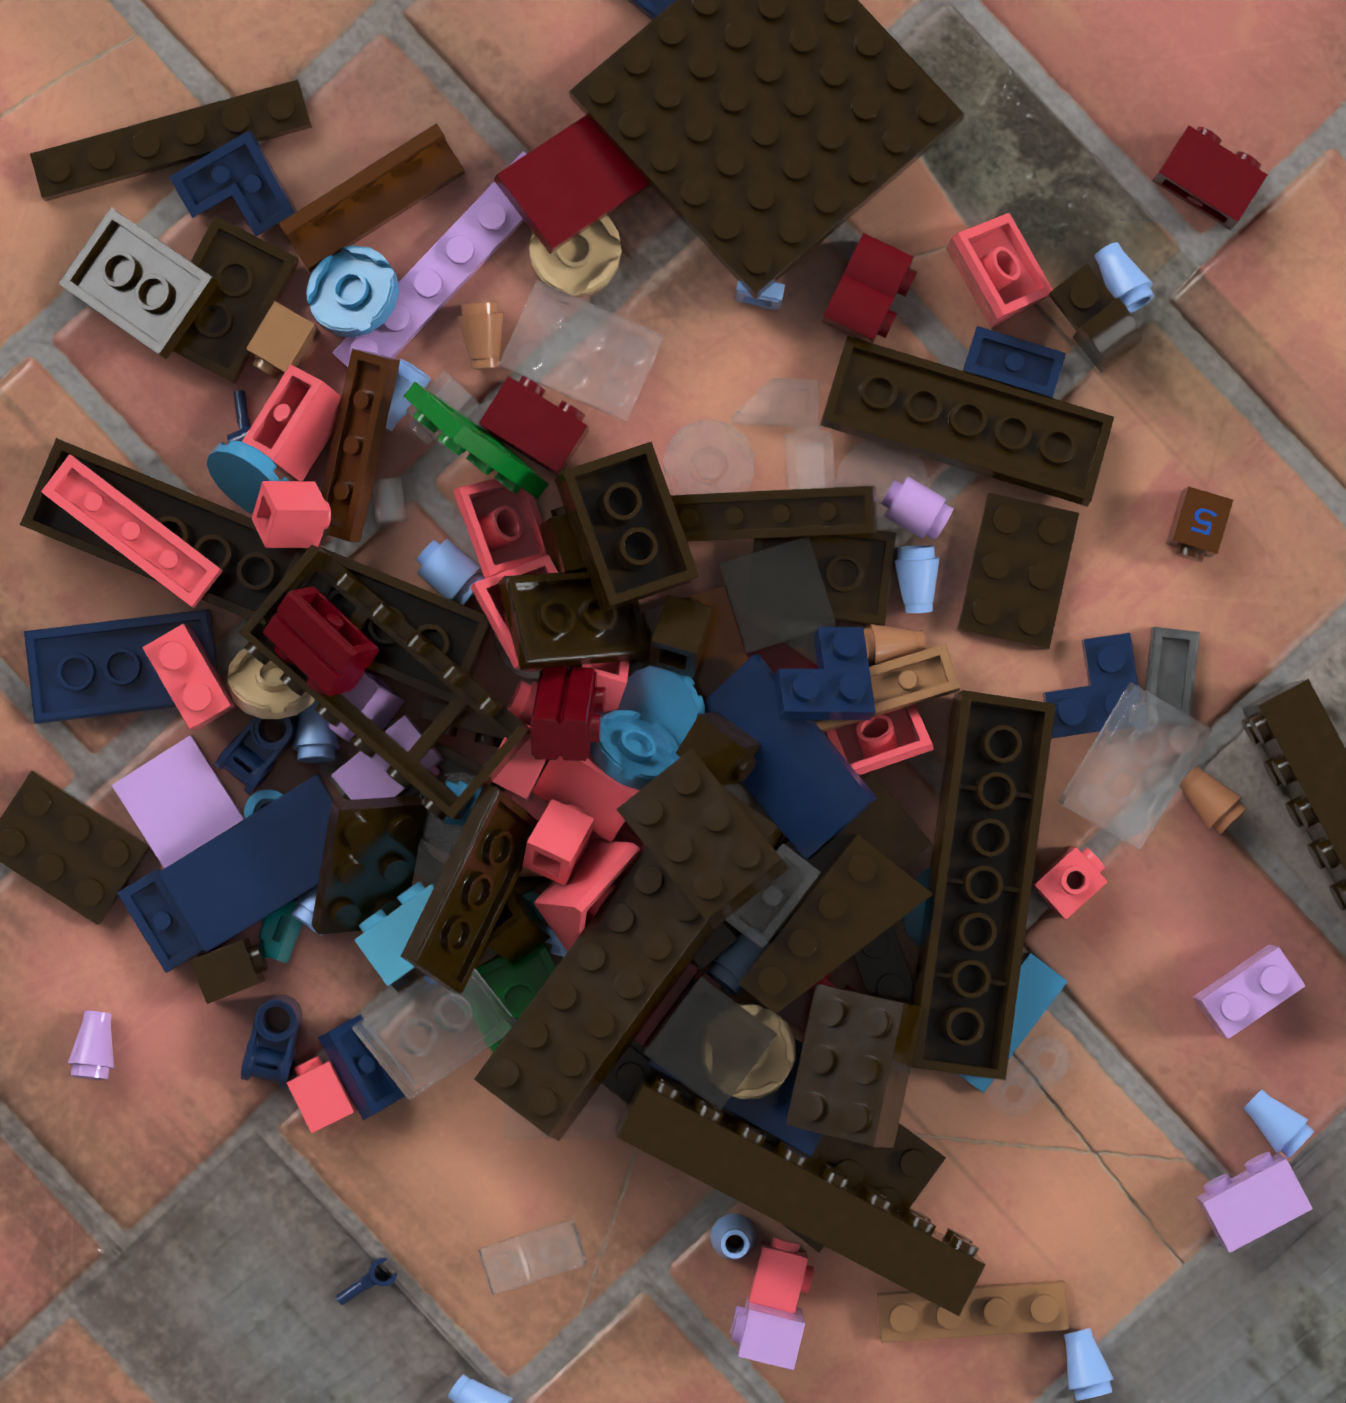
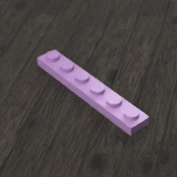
M523 151L511 164L525 156L526 153ZM495 181L398 282L399 294L396 306L386 322L369 334L354 338L346 337L332 352L347 368L352 348L395 358L524 222Z

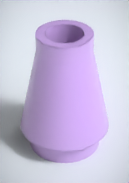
M84 1011L83 1021L67 1063L72 1065L70 1076L108 1080L109 1070L114 1069L111 1032L112 1014Z

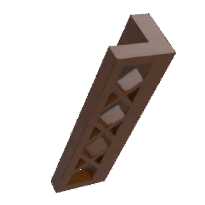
M436 123L278 224L309 272H311L326 257L334 256L338 252L343 251L341 248L351 246L465 174V170Z

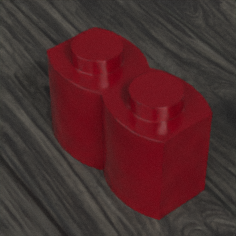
M863 233L828 304L822 322L857 339L874 343L877 335L886 339L898 314L891 311L890 308L897 294L906 297L916 277L917 271L910 269L914 256Z

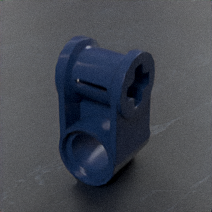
M254 716L245 729L223 750L215 761L214 766L218 770L226 769L245 785L244 791L248 795L253 794L267 779L277 765L276 763L293 744L297 727V718L295 716L282 719L286 726V732L284 737L278 742L271 741L265 735L264 724L267 719Z
M277 995L267 1000L258 1008L251 1038L243 1059L241 1069L242 1080L249 1081L251 1077L278 1082L280 1088L288 1089L287 1082L291 1080L297 1054L296 1045L302 1022V1010L294 998L287 995ZM271 1007H281L288 1012L290 1025L287 1029L278 1030L269 1024L267 1017Z

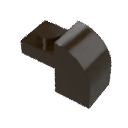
M1085 264L1048 294L1077 331L1073 336L1075 341L1101 373L1141 342V332L1126 306L1119 297L1117 299L1113 297L1088 264Z

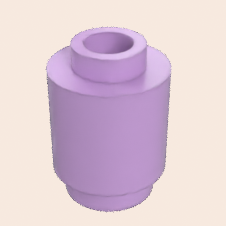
M908 476L903 483L894 479L880 503L887 507L884 514L885 518L922 539L926 535L934 541L941 533L954 509L944 503L945 497Z

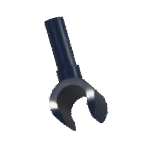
M237 390L234 391L237 423L240 430L228 434V442L230 440L242 442L251 428L245 391Z
M379 1257L374 1259L366 1275L336 1295L338 1302L343 1305L374 1285L388 1286L392 1284L397 1277V1272L390 1275L386 1280H378L374 1275L375 1267L385 1262L388 1258Z

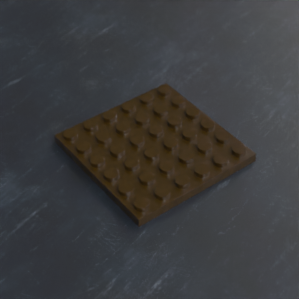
M676 0L569 91L570 98L747 289L754 299L759 297L767 288L963 121L964 113L858 0Z

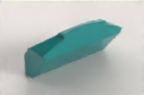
M291 901L264 918L259 938L261 939L260 948L266 958L288 963L302 927V923L291 914L298 905L295 901Z

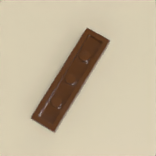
M352 348L321 494L324 500L329 503L331 509L330 525L327 529H324L323 534L348 542L361 541L400 360Z

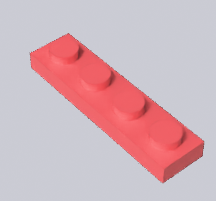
M71 454L68 455L41 491L193 608H195L223 571Z

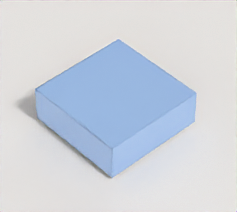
M738 281L735 299L738 302L777 311L781 307L785 284L774 282L759 297L754 299Z

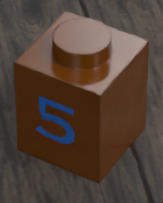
M1189 486L1182 490L1166 544L1177 547L1176 555L1198 562H1203L1204 555L1212 557L1218 554L1233 499Z

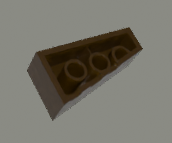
M855 834L741 976L738 984L777 1014L933 894L859 834Z

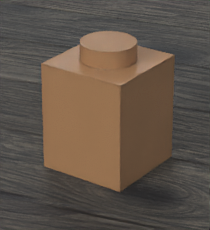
M274 301L246 350L256 358L252 364L254 367L277 379L280 372L285 374L290 364L297 368L300 366L320 331L315 324Z

